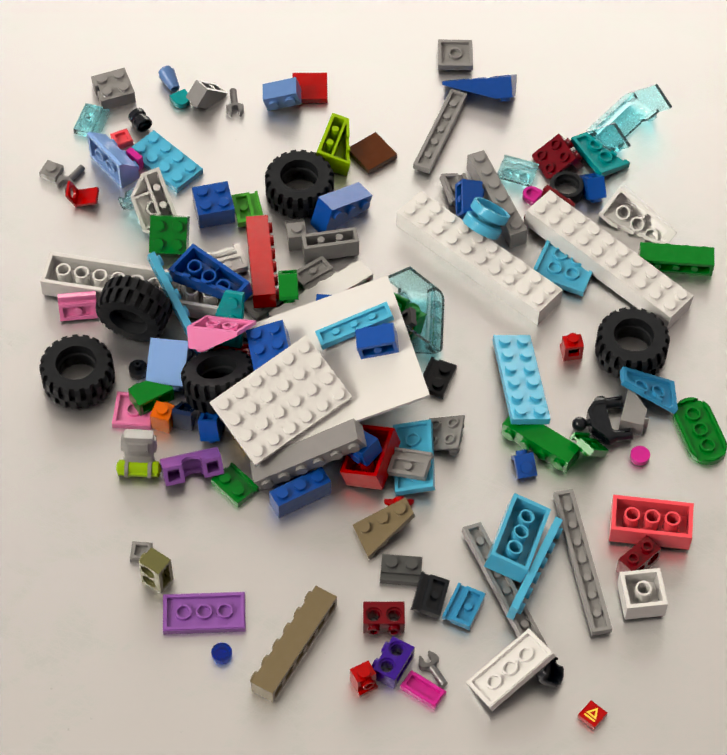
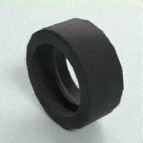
M570 171L558 172L553 175L550 180V187L556 189L557 185L563 183L573 185L577 191L571 194H561L571 199L575 204L578 203L583 195L584 183L582 178Z

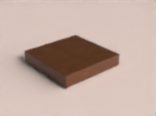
M376 132L350 146V155L368 174L397 158V153Z

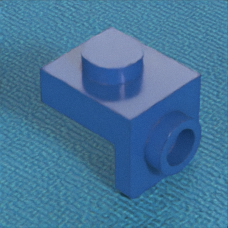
M527 449L515 451L516 455L511 456V460H514L517 479L537 476L533 452L527 453Z

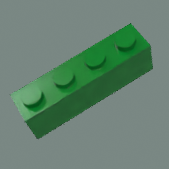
M640 242L638 255L662 273L712 276L715 265L714 247Z
M509 416L502 423L501 434L507 440H512L519 444L522 449L533 452L539 459L552 464L557 470L567 473L579 458L580 447L544 424H511Z

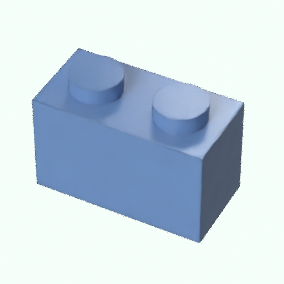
M296 77L262 84L263 102L268 111L301 104V87Z

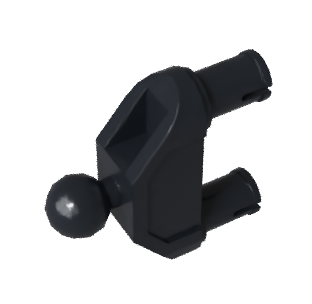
M622 395L609 398L597 396L587 411L586 419L576 417L572 421V427L575 431L581 432L588 427L591 436L607 446L614 445L618 441L633 440L631 428L612 429L607 409L624 407Z

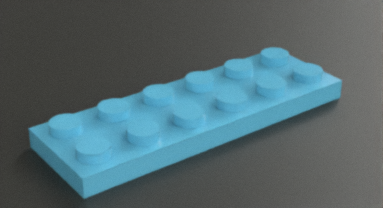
M493 335V346L511 424H549L551 420L531 336Z

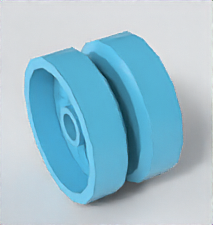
M475 197L470 206L473 211H467L462 221L476 233L489 239L497 240L502 232L500 226L506 225L510 218L509 213L485 198Z

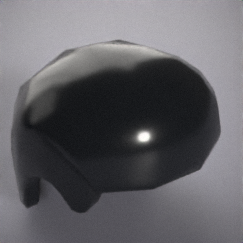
M555 657L535 674L537 680L542 685L558 687L562 683L564 668L557 664L556 660H558V657Z

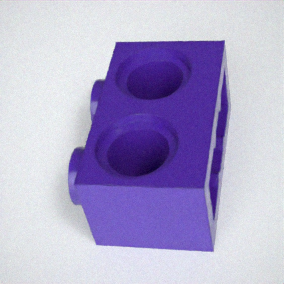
M394 636L390 642H385L381 650L382 655L379 659L376 658L372 664L376 672V680L395 689L414 658L415 647ZM393 652H400L401 654H400V655H394V654H392V653H393ZM389 668L391 671L384 672L382 669Z

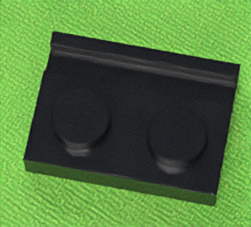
M431 357L423 373L430 395L444 398L456 373L457 365L440 359L438 361Z
M422 571L410 610L415 609L419 613L439 619L450 580L432 574L428 575Z

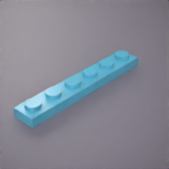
M154 251L147 255V260L163 291L169 297L172 309L187 336V326L192 324L188 318L190 313L186 306H182L180 299H182L178 289H174L171 284L173 282L169 272L165 273L162 267L164 262L161 256H157ZM193 349L196 356H198V354L201 353L197 352L196 349Z
M555 517L506 617L514 620L517 613L521 615L526 605L523 600L524 598L529 599L534 589L530 586L532 583H537L541 575L538 570L539 568L544 569L548 558L545 556L547 553H552L556 545L553 540L554 538L559 539L563 528L560 527L562 519Z

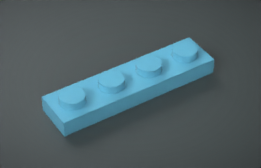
M386 301L316 330L315 333L324 350L355 337V329L393 321L394 317Z

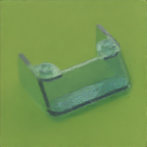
M658 84L631 91L613 104L585 132L603 143V147L609 151L613 150L617 153L631 146L626 137L642 122L655 120L659 112L672 108V105Z
M411 266L389 275L390 283L398 288V294L409 299L410 303L417 304L420 310L427 314L421 334H418L406 325L415 353L436 354L441 352L443 349L444 296L441 290Z

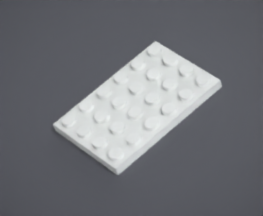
M305 335L209 403L256 467L350 401L352 396L307 335Z

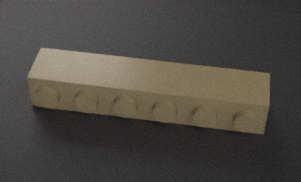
M315 586L312 592L309 591L306 594L304 604L296 609L293 616L294 619L291 623L288 622L286 624L282 637L275 640L272 652L263 658L261 668L251 676L252 692L272 703L275 701L337 607V596L318 586Z

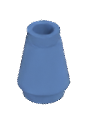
M171 66L162 67L158 72L159 78L171 92L178 91L180 86L174 68H171Z

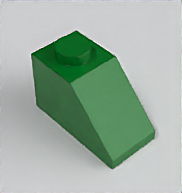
M143 381L134 384L128 389L129 399L140 416L152 411L156 401L170 402L175 400L174 389L169 385Z

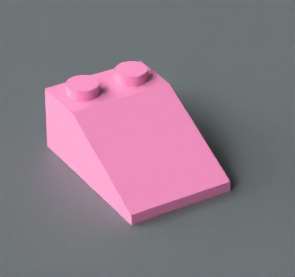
M206 315L187 326L188 348L196 349L197 352H205L256 325V320Z

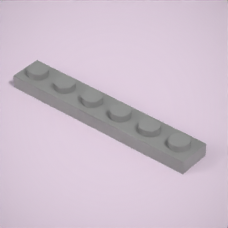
M454 89L450 90L413 163V169L430 174L467 100V93Z

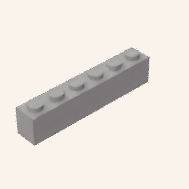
M482 150L467 155L466 169L472 180L483 181V198L499 205L510 215L506 225L500 226L502 228L501 234L508 247L513 248L527 242L528 229L487 154Z
M353 418L278 450L256 467L250 462L253 482L263 490L270 489L273 485L289 481L292 477L306 474L309 470L316 467H322L326 463L339 460L347 454L358 452L367 446L363 426Z

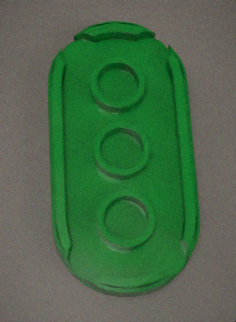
M694 397L680 400L677 403L678 410L673 414V420L689 455L693 460L703 465L719 463L726 455L727 442L710 406L706 402L699 401L698 398Z

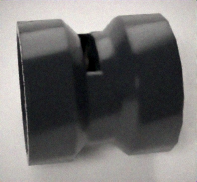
M136 108L130 112L128 119L134 124L138 132L142 133L150 129L152 120L146 116L142 108Z

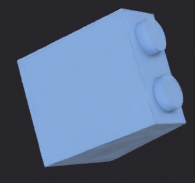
M150 338L145 381L169 385L173 387L174 392H180L183 389L181 371L184 365L190 361L193 349L188 348V341Z

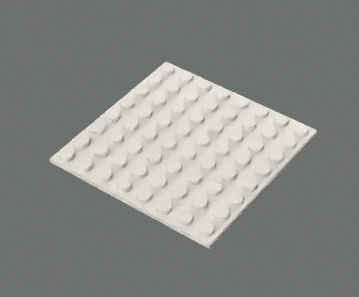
M388 275L258 321L256 325L250 328L283 320L291 345L307 335L352 396L350 401L283 448L353 418L357 422H361L430 397ZM387 301L394 320L388 323H394L398 335V353L361 359L357 351L356 336L324 350L322 349L315 333L316 330Z

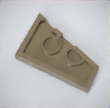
M405 497L353 524L368 558L371 560L375 556L374 553L381 547H384L395 533H399L415 517V514Z

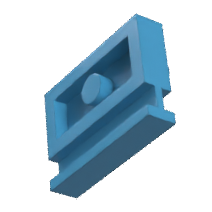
M458 583L442 615V619L449 620L452 624L470 630L486 597V593Z

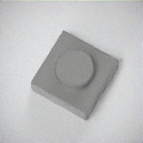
M47 160L39 175L41 178L56 183L58 177L64 171V166Z

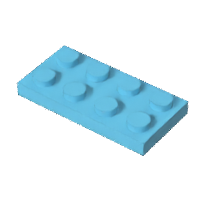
M154 130L131 147L143 156L144 167L147 170L160 168L165 184L176 193L203 174V168Z
M431 419L393 425L401 441L399 448L432 452L434 456L433 423ZM434 457L431 460L426 481L394 476L396 496L435 490Z

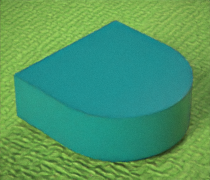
M185 89L169 95L170 101L177 108H185L190 104V100L186 98L188 93Z

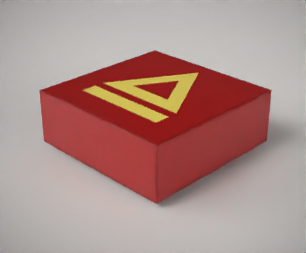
M591 700L578 714L577 718L595 730L608 713Z

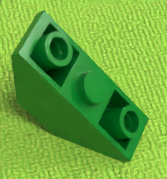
M297 270L278 271L280 301L284 300V303H293L295 300H299Z

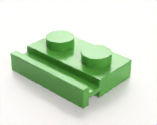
M255 191V193L246 192L232 195L238 228L246 226V216L263 215L258 191Z

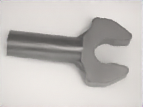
M231 88V104L226 105V112L232 117V111L238 110L241 117L244 113V105L238 103L237 90Z
M79 165L69 176L60 175L57 179V188L66 184L64 186V192L66 193L67 182L71 181L74 184L73 181L85 170V167Z
M428 651V657L431 660L429 663L425 662L422 656H419L420 670L430 671L440 687H445L448 682L437 668V663H439L438 655Z

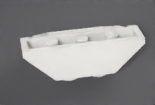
M157 167L141 173L130 198L143 232L150 234V215L177 214L160 168Z

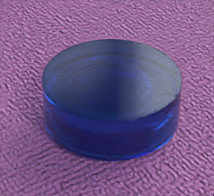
M217 643L211 650L213 661L217 664L228 663L232 658L231 647L227 643Z

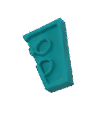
M587 132L571 137V142L574 144L575 149L597 174L607 176L626 169L630 165L629 161L617 157L616 152L604 148L603 143Z
M226 290L215 316L244 319L245 292ZM243 333L219 345L241 348L243 346Z

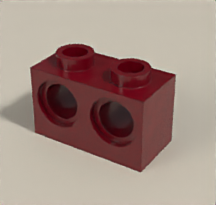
M646 535L618 559L616 571L620 573L649 569L659 560L661 548Z
M363 602V633L377 635L379 633L398 635L404 633V602ZM373 617H374V618H377L378 620H376V621H371L370 618H373ZM395 617V618H398L399 620H397V621H392V620H390V618Z

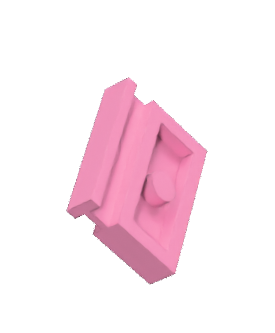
M96 291L58 294L60 321L98 318L95 308L97 303Z

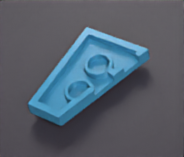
M624 366L621 368L620 380L622 386L673 414L677 412L678 406L674 381Z

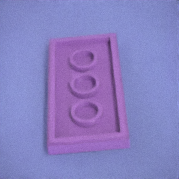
M245 592L163 595V634L246 632Z

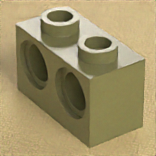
M152 547L147 553L144 552L141 555L139 567L142 582L162 594L174 579L171 559Z

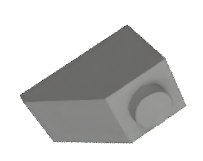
M196 80L186 98L191 101L190 104L193 107L208 109L226 97L228 93L216 83Z
M304 219L285 220L289 251L302 250L301 235L307 234Z
M629 389L623 407L619 430L631 428L633 434L642 435L643 428L647 429L649 417H646L647 408L637 395Z

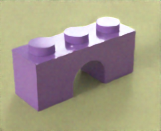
M218 447L160 459L162 475L166 486L184 483L185 477L194 473H201L205 478L224 474L222 458Z

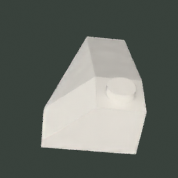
M625 185L616 191L598 214L599 217L612 227L619 228L654 243L669 244L677 234L665 220Z

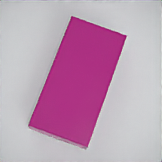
M413 670L409 672L400 685L401 690L434 710L446 695L444 689Z

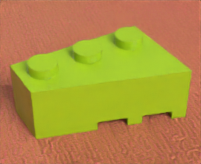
M332 113L316 153L317 156L321 155L325 158V161L329 162L333 172L347 177L350 168L349 118Z

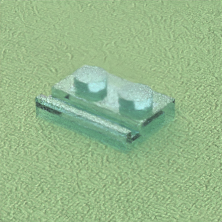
M85 103L73 128L74 134L87 136L88 132L101 133L110 115V109L107 108L106 110L100 106Z
M504 155L497 175L502 180L529 187L533 184L539 164Z

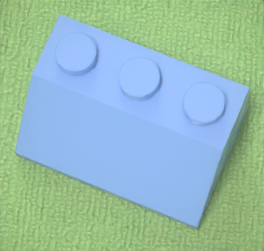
M87 133L90 157L121 188L139 179V166L137 162L132 161L126 154V151L118 147L114 139H110L106 134Z

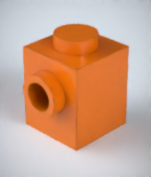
M156 401L150 415L151 428L170 433L173 427L172 409L175 405L169 402Z

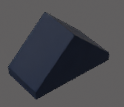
M181 401L172 409L173 427L192 431L199 411L193 409L187 402Z

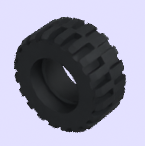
M291 150L290 153H282L281 157L277 156L273 159V163L271 162L265 172V190L268 203L271 204L275 211L278 210L279 214L287 215L288 218H311L318 197L334 191V173L331 165L321 155L317 156V153L312 151L309 153L306 150ZM304 179L312 182L314 185L306 189L297 190L289 188L285 184L292 180Z
M119 275L109 279L105 283L95 307L97 316L101 323L105 324V327L126 339L130 338L133 341L141 340L142 342L150 341V338H159L163 334L172 314L171 301L164 291L159 290L158 286L150 284L147 280L144 281L139 277L134 278L130 275H125L124 277Z
M625 307L620 308L618 312L616 310L611 312L609 316L602 320L598 327L595 354L601 366L604 365V370L608 373L612 372V376L617 378L620 377V370L623 366L655 375L665 363L670 343L669 331L664 326V322L660 318L657 319V315L652 312L648 313L643 308L638 310L636 307H630V309ZM623 337H635L645 342L648 348L642 351H629L622 348L616 340Z
M74 334L72 337L65 336L61 338L62 340L53 342L52 347L49 346L44 351L45 354L42 355L41 364L39 365L46 395L54 403L58 404L60 402V406L65 408L71 406V409H78V407L88 408V405L92 404L94 406L99 403L98 400H104L107 397V393L111 392L115 383L112 354L107 349V346L102 342L100 343L95 337L91 339L88 335L78 336V334ZM76 364H85L94 368L88 376L81 379H68L61 375L66 368Z
M234 348L210 349L208 352L199 353L196 357L193 356L181 371V381L186 402L196 411L215 414L216 412L209 402L254 371L251 357L241 350L236 351Z

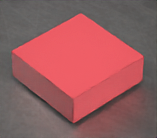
M127 128L110 134L111 139L116 141L120 149L134 145Z

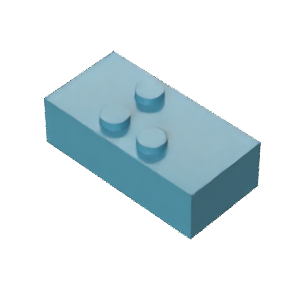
M514 493L507 505L484 567L521 583L529 570L551 509Z

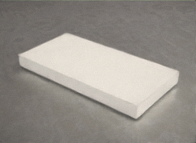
M527 629L466 683L493 711L556 656L530 629Z

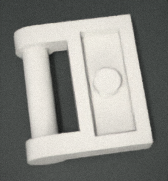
M239 243L233 244V247L211 253L209 251L206 252L236 273L249 270Z

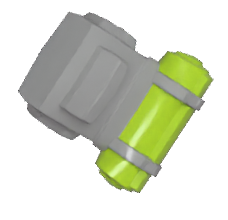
M126 429L121 436V451L124 452V457L116 465L118 476H124L125 478H159L162 469L159 461H155L154 453L157 451V439L153 431Z

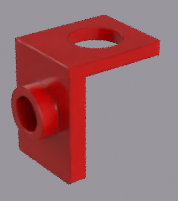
M71 181L67 182L65 196L75 207L97 204L98 187L78 190Z

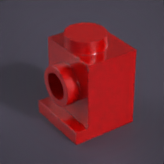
M570 333L569 335L562 336L560 350L563 361L582 359L584 344L581 334ZM576 349V353H568L569 350Z
M369 660L350 669V681L359 697L378 688L376 672Z

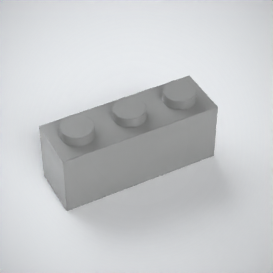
M356 227L301 235L302 252L305 262H312L320 256H323L325 259L359 255V238Z

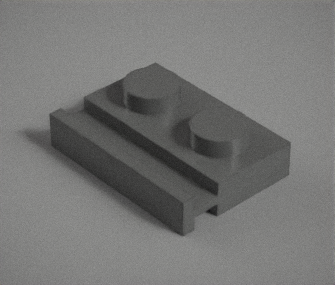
M382 554L380 584L417 586L422 571V557Z

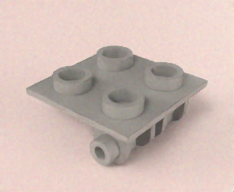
M465 415L429 418L433 423L434 451L448 450L450 455L456 456L460 451L459 445L462 441Z

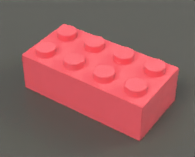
M613 495L609 541L637 544L647 535L659 547L689 550L693 532L694 503Z

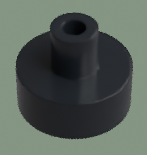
M134 360L129 364V374L133 379L140 380L146 377L147 363L145 361Z

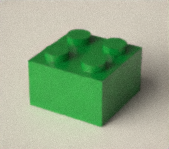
M150 215L149 253L155 251V253L183 254L189 248L190 216Z

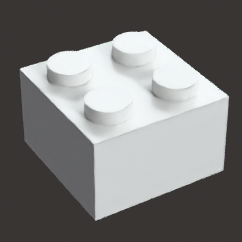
M660 568L619 573L617 586L625 620L665 616L668 602Z

